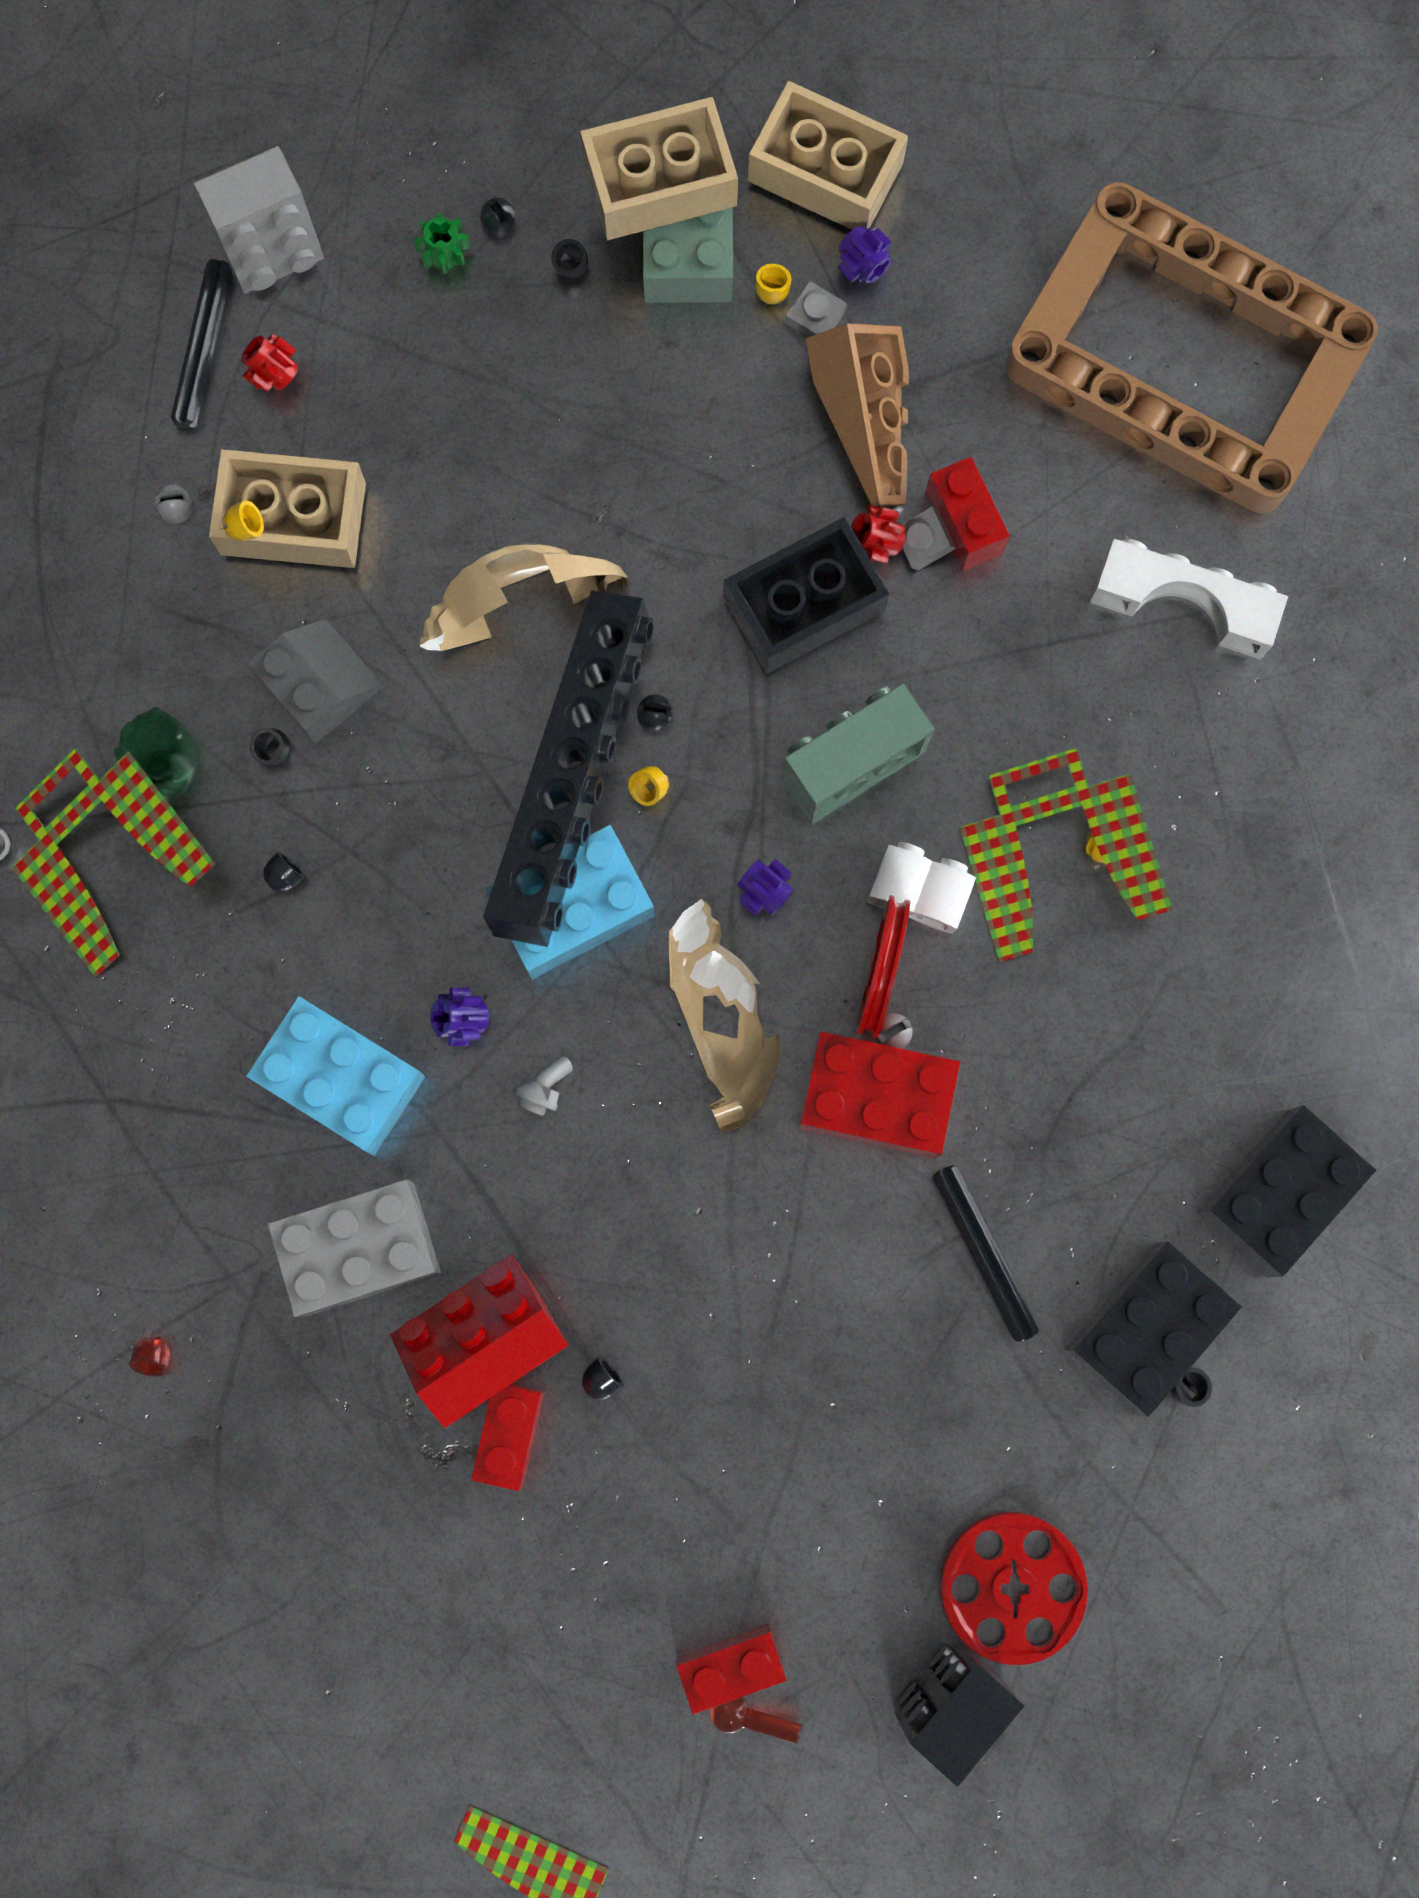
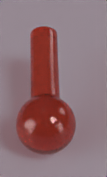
M742 1697L713 1707L710 1710L712 1723L723 1733L733 1734L745 1728L795 1744L799 1743L802 1734L803 1724L750 1709Z

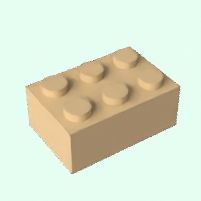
M788 80L749 153L748 182L853 230L857 227H863L866 230L871 227L904 163L908 135Z
M713 97L580 131L583 162L607 240L737 206L738 176Z
M221 449L209 537L220 555L355 568L366 487L358 462ZM247 500L259 509L263 518L264 529L263 533L256 538L248 541H237L226 535L224 530L227 528V524L222 522L225 511L232 505Z

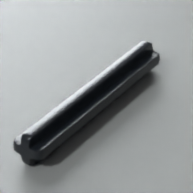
M210 259L206 263L171 413V420L174 422V425L181 428L194 429L197 426L232 275L229 263L223 260Z
M949 1165L937 1171L933 1175V1180L1013 1339L1016 1342H1023L1034 1337L1039 1332V1328L958 1168L955 1165Z

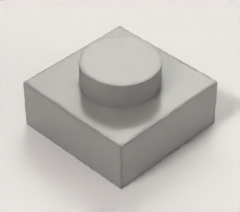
M809 281L787 313L785 323L805 336L811 337L835 328L846 312L847 303Z
M932 506L902 524L906 531L903 550L912 569L920 570L956 549L938 508Z

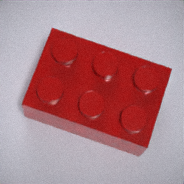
M820 1031L798 1129L936 1159L943 1152L961 1061Z
M512 1254L497 1264L490 1266L485 1272L458 1290L449 1293L443 1300L417 1317L408 1320L402 1327L390 1334L416 1394L444 1429L569 1346L537 1288Z

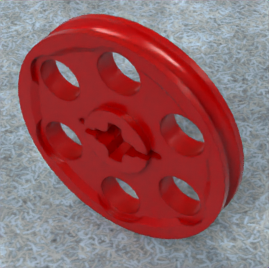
M889 895L870 962L856 1034L861 1035L863 1031L868 1030L872 1033V1038L877 1039L879 1036L903 947L911 904L909 899L898 903L895 901L894 896Z
M1017 1512L997 1513L972 1523L953 1541L944 1558L940 1573V1598L950 1626L970 1649L980 1656L997 1663L1027 1665L1054 1655L1075 1635L1085 1614L1088 1584L1085 1568L1077 1550L1057 1528L1029 1514ZM1040 1530L1047 1535L1050 1546L1044 1556L1031 1558L1026 1555L1023 1542L1028 1533ZM985 1531H994L1001 1539L999 1553L990 1559L980 1557L975 1549L977 1537ZM1012 1559H1014L1013 1571L1016 1573L1017 1580L1022 1584H1026L1025 1591L1018 1592L1017 1600L1014 1601V1617L1010 1596L1001 1591V1585L1008 1584L1010 1582V1575H1013ZM1063 1573L1071 1576L1075 1589L1071 1598L1060 1602L1055 1601L1050 1596L1049 1583L1053 1577ZM964 1574L972 1575L978 1583L977 1595L968 1602L956 1600L951 1590L954 1580ZM1037 1617L1047 1619L1052 1627L1050 1639L1042 1645H1033L1026 1637L1028 1623ZM986 1618L998 1619L1003 1626V1636L995 1645H984L977 1637L978 1625Z

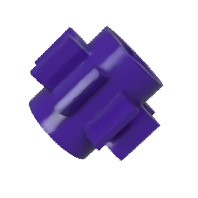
M857 227L844 237L838 247V252L841 254L839 258L842 260L838 268L851 283L856 279L860 282L865 280L867 283H873L891 265L892 259L887 249L892 242L879 228L872 231L870 227L866 230L863 227Z
M774 859L769 866H766L761 860H757L737 883V887L744 892L740 897L741 901L739 903L755 917L762 909L773 916L794 892V889L786 883L791 878L792 872L777 859Z
M469 987L450 988L449 994H439L438 1000L434 1002L430 1011L432 1029L437 1033L438 1038L448 1037L449 1046H469L470 1040H480V1033L485 1031L489 1021L488 1008L484 1001H482V997L471 996Z

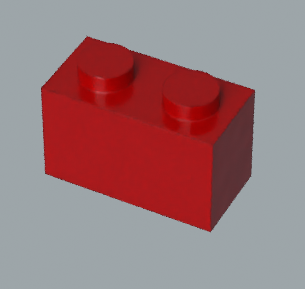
M972 456L931 473L925 490V496L931 507L938 508L956 546V549L952 552L961 571L963 572L1003 555L1010 534Z
M510 1384L490 1398L471 1481L520 1491L523 1488L545 1391Z
M769 1624L677 1656L676 1667L692 1715L787 1681Z

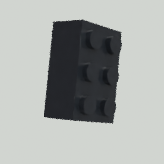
M845 517L724 579L723 598L766 674L885 612L890 595Z
M1301 1105L1288 1110L1197 1213L1268 1278L1283 1277L1376 1172V1169L1305 1105Z
M1160 1242L1150 1249L1064 1350L1134 1413L1149 1417L1242 1306L1170 1242Z
M959 1640L953 1648L947 1644L935 1655L929 1664V1668L933 1672L921 1686L915 1682L904 1692L897 1703L901 1710L896 1715L910 1745L956 1787L962 1783L1025 1706L1004 1680Z

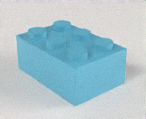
M611 825L589 835L587 844L584 847H579L575 860L577 862L576 880L571 889L566 888L562 901L564 906L563 921L560 929L557 932H552L548 947L511 940L532 980L655 917L654 906ZM493 885L485 889L488 897H490ZM533 886L530 889H528L525 894H535L539 892L543 886Z
M298 996L246 1076L373 1156L376 1155L425 1078L419 1070Z

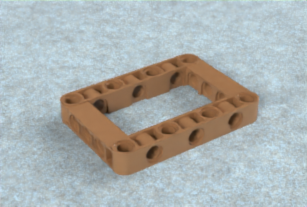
M1117 182L1105 186L1099 192L1022 323L1010 348L1006 361V372L1009 378L1022 388L1248 510L1262 514L1276 510L1294 486L1375 341L1378 328L1373 315L1363 308L1131 185ZM1107 211H1117L1122 215V217H1114L1110 215ZM1127 251L1155 266L1154 271L1199 295L1204 292L1232 307L1234 314L1276 336H1279L1281 333L1311 349L1310 354L1313 355V359L1294 388L1290 400L1272 427V432L1263 446L1066 341L1073 325L1077 326L1094 289L1098 290L1115 253L1118 255L1119 252L1124 254ZM1185 251L1196 253L1200 259L1189 257ZM1263 292L1273 294L1278 301L1268 299ZM1342 334L1352 336L1356 343L1347 341ZM1022 353H1033L1040 360L1037 362L1028 361L1022 356ZM1100 395H1112L1116 398L1118 404H1108L1101 399ZM1179 437H1190L1194 440L1197 447L1185 446ZM1264 478L1271 481L1275 486V490L1265 489L1261 486L1259 479Z

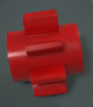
M271 334L268 340L262 335L255 337L247 345L241 356V362L249 368L243 377L259 390L262 388L265 392H268L271 386L277 391L282 390L292 381L297 372L298 365L290 359L296 349L281 336L276 337Z
M869 505L867 513H860L854 518L851 528L870 561L886 564L888 563L889 556L898 554L903 548L906 531L901 523L896 522L899 516L898 511Z

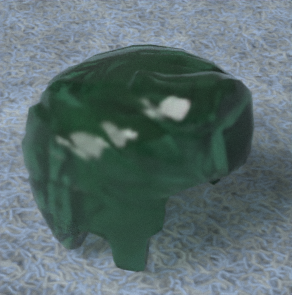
M153 707L137 715L131 722H127L121 730L119 746L114 748V755L117 761L127 752L132 755L170 806L177 799L178 795H182L187 791L189 785L194 781L195 774L199 768L200 751L193 735L181 721L158 707Z

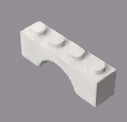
M1113 539L1105 554L1089 603L1132 617L1144 604L1153 599L1165 596L1182 597L1196 603L1209 615L1215 626L1218 646L1261 660L1273 646L1288 596L1277 593L1273 586L1266 583L1253 582L1250 584L1235 579L1230 572L1224 569H1205L1190 564L1186 557L1179 554L1167 553L1162 555L1147 550L1143 543L1133 539H1123L1121 541Z

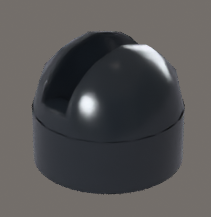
M494 197L482 206L480 219L482 228L487 235L493 238H504L514 231L516 227L515 211L507 200ZM495 210H499L506 220L503 223L500 222L495 214Z
M564 239L558 242L552 250V264L560 275L566 278H575L585 272L588 266V254L580 242L574 239ZM565 253L580 264L575 268L562 261L561 258Z
M659 694L648 695L642 699L637 708V719L640 726L650 733H661L667 730L673 721V707L670 701ZM648 706L667 709L665 715L658 712L644 711V708Z
M262 728L256 731L250 740L252 757L263 765H277L288 758L291 751L290 740L286 734L275 728ZM279 742V746L269 757L266 753Z
M279 851L272 856L263 870L264 880L272 890L277 892L291 890L305 877L300 868Z
M598 1357L586 1368L582 1377L584 1391L593 1399L603 1400L610 1398L624 1387V1383L617 1371L602 1357Z
M1191 1367L1170 1391V1394L1175 1401L1183 1406H1201L1211 1396L1212 1383L1206 1372L1199 1368ZM1181 1381L1190 1391L1196 1394L1193 1398L1182 1388Z

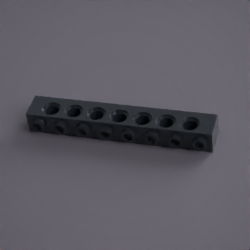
M594 590L590 592L483 915L494 937L548 947L552 932H557L561 927L564 915L563 897L566 888L571 889L575 883L577 876L576 856L579 847H584L588 842L591 828L589 815L592 806L598 805L602 798L604 787L602 774L605 765L611 764L615 756L616 730L619 723L624 724L628 715V693L631 684H637L641 674L642 662L640 655L643 645H649L653 636L654 621L653 618L648 616L643 598ZM612 644H618V645L615 646V647L607 648L608 646H610V645H612ZM606 682L604 686L594 688L595 685ZM587 722H595L589 727L580 728ZM574 762H582L579 766L575 768H567L570 764ZM569 802L565 808L553 810L556 805ZM547 844H556L553 849L547 852H539ZM533 886H543L542 889L535 894H525L527 890Z

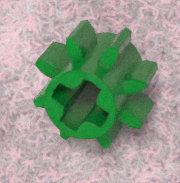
M438 213L436 218L428 222H420L423 237L415 238L414 245L416 252L423 253L422 260L426 269L434 265L442 269L444 274H447L448 269L457 264L465 265L461 250L471 248L469 235L461 234L463 229L459 218L450 221L444 218L441 213Z

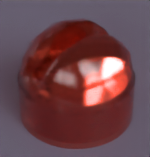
M150 1336L144 1337L135 1345L129 1366L135 1372L142 1375L154 1377L165 1375L168 1372L171 1361L169 1343L159 1336L155 1337L154 1340Z

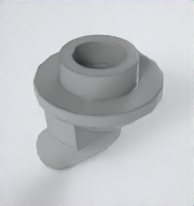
M562 1056L541 1070L533 1081L522 1078L518 1087L513 1090V1094L521 1097L518 1106L541 1116H544L547 1108L556 1111L559 1092L550 1087L572 1072L571 1062Z

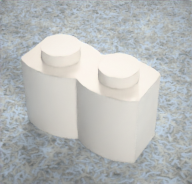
M899 842L897 847L888 845L866 902L884 910L889 895L894 896L895 901L898 903L909 899L911 904L908 918L942 932L953 934L959 926L976 877L968 874V867L958 861L943 858L941 863L923 857L925 851L913 844Z

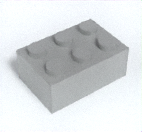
M279 146L194 183L222 249L244 294L252 290H264L273 285L277 279L293 272L307 271L316 262L324 259L302 192Z
M407 1179L268 1224L294 1317H307L441 1273L415 1184Z

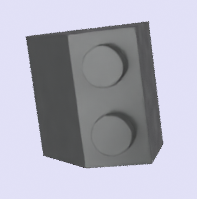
M326 619L282 633L247 662V665L259 682L315 745L385 687Z

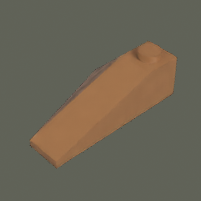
M847 323L805 338L808 351V365L812 373L814 386L871 505L880 507L906 504L907 451L901 444V426L908 424V410L901 407L902 387L909 385V368L901 326Z

